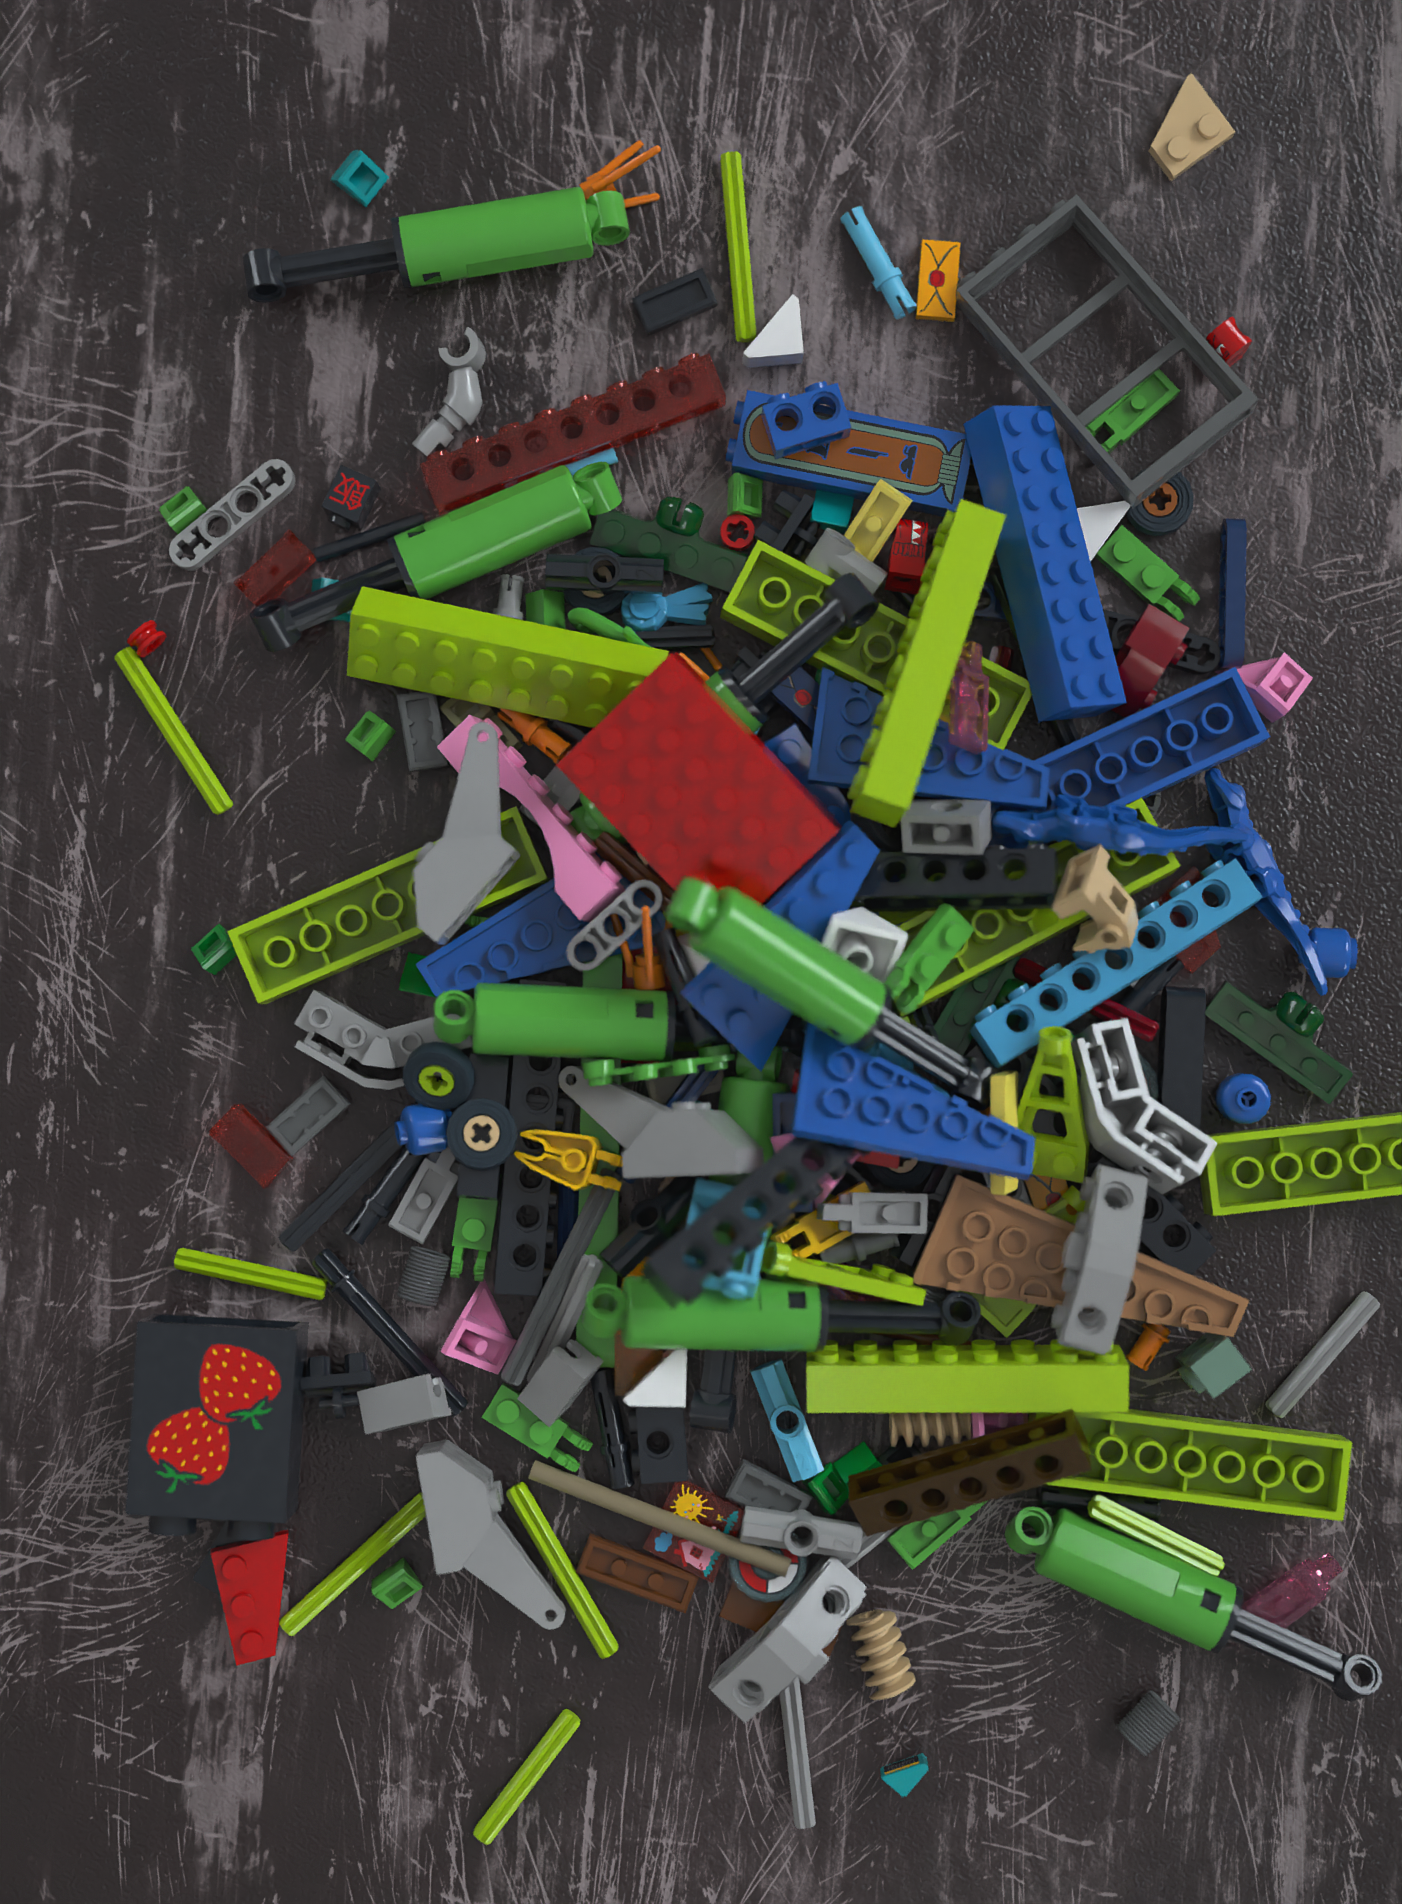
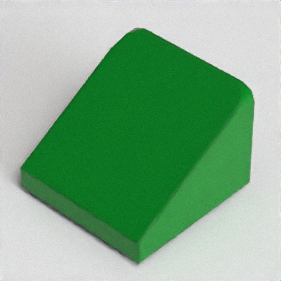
M408 953L398 990L436 998L416 966V963L427 956Z

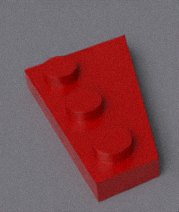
M288 1529L275 1532V1537L271 1539L244 1540L211 1549L212 1562L236 1666L275 1656Z

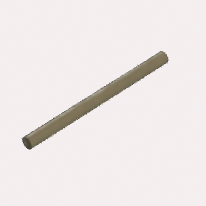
M535 1460L531 1468L529 1479L781 1577H786L791 1558L754 1544L740 1542L739 1538Z

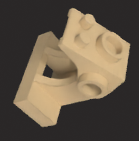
M1101 844L1068 860L1052 909L1061 919L1081 910L1086 911L1093 918L1080 925V933L1077 942L1073 946L1074 951L1094 953L1100 949L1118 950L1131 947L1139 923L1134 900L1106 868L1110 855Z

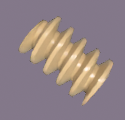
M889 1413L891 1447H896L899 1436L904 1437L907 1447H912L915 1436H919L923 1447L928 1446L931 1436H935L939 1447H943L946 1436L951 1437L953 1444L960 1443L962 1436H966L967 1440H970L971 1413Z
M880 1609L860 1613L846 1620L847 1626L860 1627V1630L851 1635L852 1641H864L865 1645L856 1650V1655L869 1656V1660L862 1664L860 1668L861 1671H873L874 1673L873 1676L865 1681L868 1687L878 1686L879 1690L869 1696L873 1700H882L899 1695L910 1688L916 1681L914 1673L907 1671L911 1666L909 1658L902 1656L906 1651L905 1644L897 1641L901 1637L900 1628L892 1626L897 1620L896 1615L892 1611Z

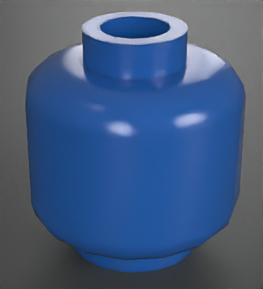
M1317 927L1309 931L1308 935L1311 941L1316 944V953L1322 963L1325 978H1343L1348 974L1349 969H1355L1357 963L1356 938H1351L1346 929ZM1298 955V963L1303 964Z
M1236 1073L1226 1077L1219 1084L1215 1102L1218 1111L1225 1119L1233 1123L1251 1124L1259 1121L1266 1115L1270 1107L1271 1094L1268 1086L1261 1078L1253 1074Z
M420 1103L406 1106L401 1113V1121L394 1124L398 1144H405L409 1153L414 1156L445 1150L448 1147L446 1130L449 1119L452 1116L450 1109L438 1110L428 1108Z

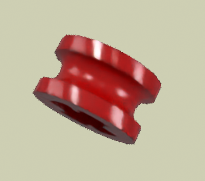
M733 514L727 517L720 528V539L723 545L737 552L744 551L751 546L755 534V527L752 521L742 514ZM739 524L746 527L744 534H748V537L745 540L738 538L736 542L729 539L731 532H727V529L730 526L737 528Z
M149 620L139 626L127 640L131 647L136 646L138 648L137 654L141 658L155 651L166 639L167 635L164 631L156 630L157 624L154 620Z

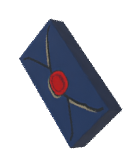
M799 667L769 695L814 736L820 685L806 671Z

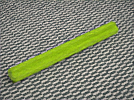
M725 152L721 154L720 162L735 335L737 342H751L756 338L757 334L742 161L739 152Z
M131 647L119 651L114 656L115 661L212 812L220 815L228 811L233 806V802L136 651Z
M520 1482L507 1490L506 1496L599 1657L604 1659L613 1655L618 1650V1643L579 1575L576 1573L575 1568L526 1483Z
M422 1492L418 1493L280 1619L279 1624L285 1633L289 1636H294L426 1516Z

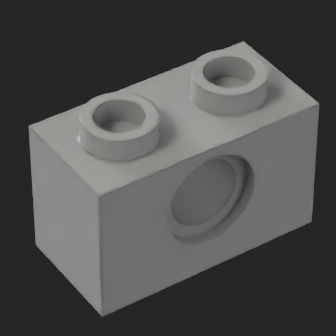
M912 799L907 812L901 818L903 852L981 855L992 839L990 800Z

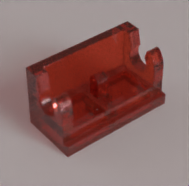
M288 529L273 547L240 578L238 577L234 580L233 583L257 607L265 601L277 598L316 561V558L294 533Z
M234 1104L209 1130V1135L263 1189L267 1188L295 1159L294 1156H290L269 1131L242 1104Z

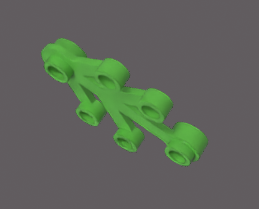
M730 1045L699 1048V1058L639 1065L615 1069L614 1060L612 1059L582 1063L584 1079H588L589 1087L613 1084L612 1076L621 1075V1082L624 1083L658 1078L657 1070H659L660 1078L696 1073L697 1065L704 1064L705 1072L729 1069L728 1061L735 1060V1054L730 1053Z

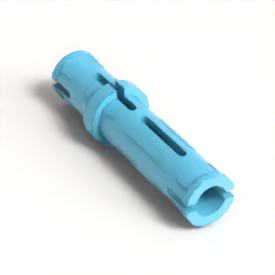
M861 206L855 207L851 210L858 221L857 225L854 224L848 212L840 218V221L844 224L867 264L869 271L872 273L875 279L873 281L875 289L882 291L894 313L895 319H901L906 315L899 301L903 302L909 314L917 308V305L901 281L903 277L902 272L898 267L894 268L864 214L863 208Z

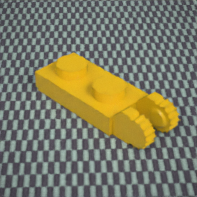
M860 1181L839 1194L870 1192L865 1181ZM839 1194L824 1203L839 1204ZM815 1208L813 1212H806L796 1218V1222L775 1232L770 1236V1239L773 1242L785 1243L793 1236L802 1232L807 1244L791 1250L792 1256L806 1258L811 1254L817 1255L853 1233L847 1232V1230H838V1221L817 1219V1208Z

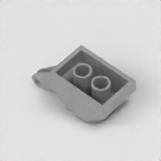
M486 722L476 723L469 731L443 838L439 839L435 845L431 841L428 842L415 857V860L419 863L413 869L418 927L436 943L444 946L521 856L501 838L498 734L494 727ZM481 733H488L489 737L485 742L478 740Z
M567 1066L559 1074L558 1081L561 1089L626 1149L622 1153L623 1178L753 1173L764 1163L763 1148L725 1111L711 1110L710 1103H672L671 1109L613 1081V1084L589 1087L588 1079H584L581 1066Z
M448 1439L424 1443L416 1455L436 1574L456 1572L464 1567L543 1628L549 1630L558 1628L563 1623L566 1613L563 1602L551 1589L498 1515V1511H501V1504H504L501 1481H494L492 1470ZM554 1610L557 1615L549 1617L546 1611Z

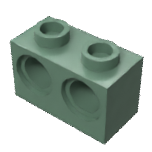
M1206 1333L1175 1356L1182 1366L1177 1372L1189 1388L1194 1389L1198 1394L1205 1392L1212 1398H1216L1252 1370L1234 1345L1224 1335Z

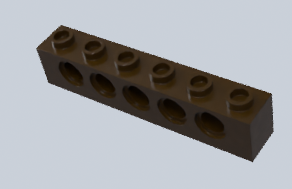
M1073 1409L850 1475L849 1504L866 1537L880 1532H887L907 1524L925 1521L931 1517L955 1510H962L975 1504L999 1499L1009 1494L1037 1488L1043 1484L1091 1471L1089 1443Z

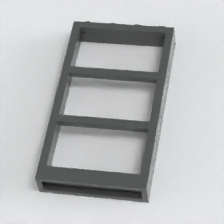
M1077 194L1067 202L1061 200L1055 204L1048 212L1047 218L1037 226L1031 224L1026 227L1017 237L1015 244L1007 250L1004 247L997 250L987 261L988 265L977 274L975 271L970 272L957 286L956 306L1041 404L1051 407L1054 419L1126 502L1131 505L1132 509L1254 412L1259 400ZM1073 226L1118 277L1023 353H1020L980 307L977 301ZM1128 288L1173 340L1076 417L1031 364ZM1183 350L1229 403L1135 479L1131 480L1086 427Z

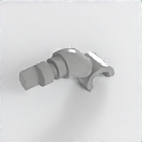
M466 327L464 337L470 343V348L465 355L459 358L453 357L447 347L438 348L440 357L453 372L449 374L447 396L442 401L445 405L438 412L441 417L437 421L432 419L412 442V445L426 456L432 452L438 443L446 448L454 439L452 433L455 429L460 432L466 424L470 426L480 413L483 403L478 374L476 372L481 369L485 362L486 351L478 336L469 327Z

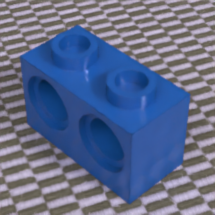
M826 381L814 383L804 389L805 393L790 397L789 393L778 394L767 400L768 404L762 406L761 416L775 459L850 436L852 427L838 383L827 385ZM826 404L833 409L834 415L830 419L822 420L815 416L813 409L817 405ZM781 416H790L796 421L797 426L791 431H783L777 427L775 422Z

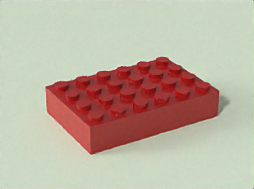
M678 652L671 653L556 765L675 891H677L683 878H692L706 883L716 891L724 887L734 888L756 903L762 904L842 827Z

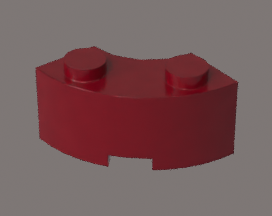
M1151 604L1146 607L1115 655L1127 703L1111 709L1112 711L1126 718L1135 714L1138 709L1144 710L1151 705L1157 695V691L1153 690V687L1169 662L1176 665L1188 646L1182 641L1189 627Z

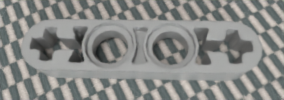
M272 459L262 464L171 541L169 554L172 561L181 569L187 571L202 567L294 489L296 482L295 474L290 466L279 459ZM275 470L279 474L285 471L286 473L282 476L285 483L280 487L273 483L265 490L270 497L265 500L263 494L254 485L259 481L264 488L272 480L269 475L271 471ZM244 493H252L258 499L257 507L250 513H243L237 508L238 498ZM217 517L226 519L228 522L227 532L217 538L210 536L207 529L209 522ZM200 531L201 535L211 546L206 549L205 545L201 542L193 550L196 555L193 560L190 561L187 557L180 560V557L183 555L182 545L187 544L192 547L200 540L195 534Z

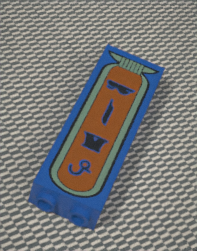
M747 390L745 402L737 401L733 424L740 425L737 439L730 438L725 460L732 462L731 474L742 473L762 479L763 481L813 491L818 489L852 496L854 499L866 501L877 482L882 479L913 500L907 510L942 517L945 516L947 509L954 512L960 499H963L971 461V452L967 436L964 433L846 410L852 427L849 437L775 459L761 416L762 406L768 404L767 400L775 395ZM817 405L813 409L815 416L822 420L830 419L834 415V411L830 406ZM781 416L775 422L777 427L783 431H791L797 426L796 421L790 416Z

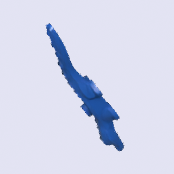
M1212 768L1205 773L1204 779L1211 806L1214 812L1217 813L1219 827L1238 829L1249 833L1247 841L1236 844L1232 842H1221L1220 844L1206 843L1208 852L1216 861L1221 860L1225 865L1233 859H1237L1262 896L1255 904L1256 908L1291 943L1303 962L1320 996L1327 994V979L1322 969V963L1316 953V944L1311 941L1308 935L1310 929L1307 925L1302 924L1300 911L1294 909L1291 903V893L1285 888L1283 882L1284 875L1280 873L1273 858L1271 846L1253 828V822L1249 819L1248 815L1249 810L1247 808L1244 788L1239 784L1226 781L1219 769Z
M1067 794L1057 795L1056 803L1058 806L1056 810L1040 813L999 811L993 815L994 825L997 828H1005L1012 832L1016 841L1023 846L1041 842L1047 843L1052 840L1058 842L1068 840L1074 842L1077 848L1084 851L1101 844L1104 849L1116 850L1120 853L1137 852L1139 855L1159 854L1165 856L1173 851L1184 852L1191 846L1199 847L1206 843L1220 844L1221 842L1236 844L1247 841L1249 838V833L1226 827L1199 826L1176 830L1162 829L1137 820V811L1115 803L1107 805L1106 808L1088 805L1084 799Z

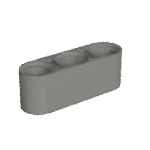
M646 880L637 881L627 888L571 940L567 948V957L571 965L580 970H590L605 961L642 927V910L634 903L635 892L641 887H649L655 893V903L649 908L651 918L658 912L663 903V895L660 888L653 882ZM612 914H620L626 921V929L619 937L610 936L605 930V920ZM582 941H590L597 950L596 958L589 964L580 962L576 957V947Z

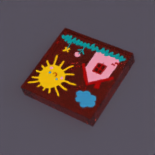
M689 1481L674 1482L661 1508L736 1537L741 1527L744 1512L743 1508ZM655 1527L651 1528L643 1545V1549L711 1583L714 1582L726 1557L725 1554Z

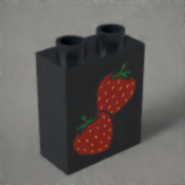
M156 1313L137 1322L125 1515L149 1516L148 1532L156 1535L185 1536L196 1533L198 1518L228 1520L227 1536L233 1539L267 1540L275 1537L276 1523H286L298 1509L305 1390L302 1391L300 1388V1377H306L309 1322Z

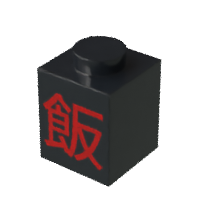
M340 465L321 507L330 516L328 521L333 525L347 531L350 530L351 526L362 530L381 488L376 480Z

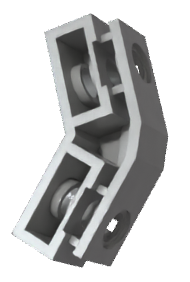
M313 990L294 1023L309 1032L305 1040H298L295 1048L358 1084L370 1088L392 1090L404 1087L405 1085L403 1078L387 1080L367 1076L348 1065L352 1057L363 1065L398 1068L405 1066L411 1052L420 1045L434 1041L443 1042L434 1033L433 1017L386 1029L318 990ZM448 1014L447 1016H445L451 1020H458L462 1018L456 1014ZM318 1035H322L345 1048L343 1056L316 1042L315 1040ZM469 1036L460 1043L451 1045L459 1048L461 1051L472 1048V1036ZM435 1072V1078L442 1076V1073Z
M1128 1018L1092 1024L1075 1036V1041L1071 1043L1075 1069H1080L1081 1078L1077 1076L1082 1100L1085 1128L1088 1139L1093 1147L1125 1170L1145 1175L1144 1177L1148 1178L1147 1185L1161 1194L1199 1176L1217 1142L1149 1096ZM1143 1167H1146V1168H1149L1150 1170H1152L1151 1173L1145 1171V1170L1143 1169Z
M1098 1164L1091 1177H1084L1080 1191V1199L1085 1200L1084 1212H1079L1074 1232H1071L1065 1241L1062 1252L1063 1267L1067 1268L1062 1281V1291L1066 1292L1063 1304H1056L1051 1320V1327L1056 1328L1058 1344L1103 1355L1106 1352H1110L1138 1253L1148 1178L1144 1177L1145 1175Z
M835 1556L820 1558L774 1616L718 1667L708 1687L746 1723L756 1713L761 1712L777 1694L787 1689L797 1677L806 1685L829 1661L830 1658L821 1650L835 1638L838 1629L845 1620L860 1607L862 1599L866 1595L864 1590L867 1587ZM823 1597L828 1601V1612L823 1608Z

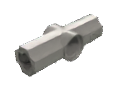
M745 1505L740 1542L788 1549L792 1554L798 1556H807L815 1553L858 1559L862 1541V1527L860 1523L817 1517L806 1510L785 1512ZM798 1526H805L811 1530V1534L804 1539L794 1538L791 1532Z

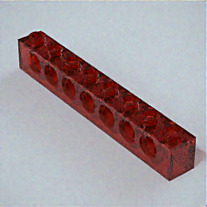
M699 353L687 355L678 361L679 365L667 370H664L663 367L653 368L645 372L641 380L630 384L627 381L614 383L606 388L607 393L593 398L591 394L580 396L570 402L571 406L559 411H556L555 408L543 410L534 416L535 420L523 425H520L519 422L509 423L501 427L497 435L484 439V436H476L463 442V448L450 453L444 449L426 457L427 461L421 463L420 467L439 514L442 515L476 502L558 466L573 463L612 447L613 449L726 406V395L710 354L701 357ZM681 382L687 384L691 391L685 397H675L669 391L674 384ZM648 396L654 400L655 405L648 411H640L635 408L634 402L639 397ZM605 410H613L619 415V418L612 425H604L598 421V416ZM568 424H578L583 428L582 434L575 439H568L562 435L564 427ZM535 437L543 438L547 442L545 449L538 453H533L526 449L528 441ZM506 451L511 455L510 461L506 465L497 467L490 463L494 453ZM461 465H471L475 468V471L470 479L462 481L454 477L456 469Z

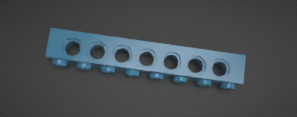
M1233 859L1226 865L1221 860L1215 862L1201 872L1204 877L1201 881L1192 886L1188 880L1169 893L1172 899L1160 906L1157 901H1154L1139 911L1137 915L1140 919L1138 920L1139 923L1131 947L1118 950L1100 949L1094 953L1076 951L1072 954L1075 961L1063 968L1060 963H1057L1040 975L1043 980L1041 983L1031 989L1026 983L1007 996L1010 1000L1008 1004L998 1010L993 1004L977 1014L974 1018L978 1023L972 1027L970 1033L990 1063L998 1069L1037 1045L1039 1031L1042 1028L1050 1026L1065 1027L1254 906L1262 896L1237 859ZM1210 891L1214 893L1219 901L1218 907L1206 905L1202 899V892ZM1175 911L1183 914L1186 918L1187 926L1185 928L1174 926L1170 920V912ZM1139 932L1149 933L1155 941L1154 948L1147 949L1142 947L1138 942L1137 934ZM1112 952L1119 955L1123 963L1122 969L1115 970L1110 968L1105 962V954ZM1075 973L1086 975L1090 981V989L1085 991L1077 989L1072 982V975ZM1042 994L1054 996L1058 1003V1009L1052 1012L1043 1009L1039 1002V996ZM1012 1014L1020 1016L1025 1022V1031L1017 1033L1010 1030L1006 1023L1007 1016Z

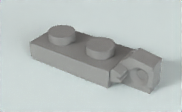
M449 1147L441 1153H430L428 1157H425L388 1225L420 1244L425 1242L458 1181L460 1163L456 1162L457 1159H455Z
M875 1192L839 1194V1204L817 1203V1219L838 1221V1230H847L850 1233L927 1234L928 1194Z

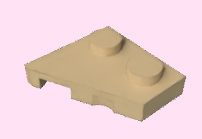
M1192 73L1185 79L1149 149L1150 154L1170 181L1231 139L1235 133L1232 126Z

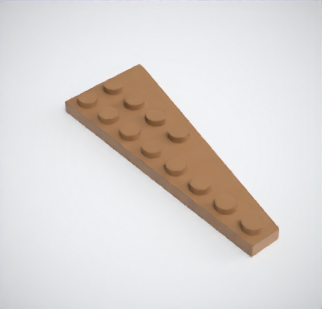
M956 1173L912 1274L914 1278L913 1283L941 1287L958 1292L965 1291L983 1294L984 1296L994 1298L1001 1297L1025 1301L1026 1303L1055 1307L1056 1304L1062 1305L1066 1292L1062 1291V1281L1067 1269L1063 1267L1062 1252L1065 1241L1070 1233L1074 1232L1075 1224L1011 1196L992 1194L990 1187ZM1138 1252L1133 1276L1120 1317L1234 1337L1249 1300Z

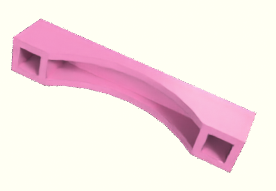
M469 715L437 748L459 773L471 727L479 722H486L494 727L498 734L500 787L515 796L530 811L541 827L551 852L555 891L579 920L592 922L626 890L619 882L622 878L621 874L610 862L605 861L603 863L595 853L598 847L584 832L578 833L572 826L571 822L574 819L569 811L560 803L555 805L547 796L550 792L548 786L537 775L533 774L531 776L523 767L526 763L524 757L512 746L507 748L500 737L503 733L499 727L489 718L482 720ZM481 733L478 740L485 742L489 737L488 733Z

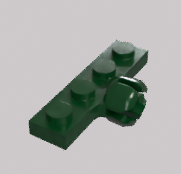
M666 497L660 501L653 520H644L615 509L598 515L590 544L606 548L629 558L664 559V570L731 592L749 556L702 539L699 530L704 518V512L701 507L692 502L686 505L681 521H677L682 503L680 498Z
M1019 956L955 989L934 1026L941 1044L963 1056L973 1039L970 1030L978 1023L974 1017L993 1004L997 1010L1008 1004L1010 1000L1007 996L1025 984L1016 979L1012 974L1013 967ZM1015 1014L1008 1015L1006 1018L1007 1026H1014L1021 1017Z
M1225 980L1206 1005V1016L1328 1104H1331L1354 1074L1312 1042L1313 1034L1323 1023L1324 1016L1316 1006L1310 1002L1307 1004V1001L1295 992H1286L1275 1007L1267 1009Z

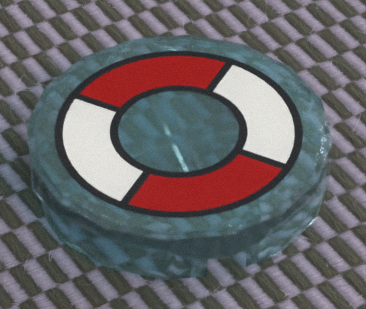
M791 1532L794 1538L799 1539L795 1533ZM757 1545L792 1559L785 1578L729 1556L730 1576L738 1589L750 1599L764 1603L780 1601L793 1594L804 1580L807 1568L806 1556L792 1554L788 1549Z

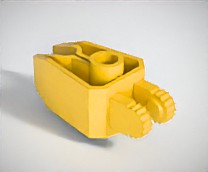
M528 1130L520 1133V1136L541 1142L544 1145V1151L551 1152L543 1153L538 1157L515 1151L514 1155L531 1169L574 1190H583L593 1183L620 1191L622 1182L618 1181V1179L595 1174L599 1159L608 1162L610 1165L623 1166L622 1156L603 1151V1146L597 1137L546 1130Z

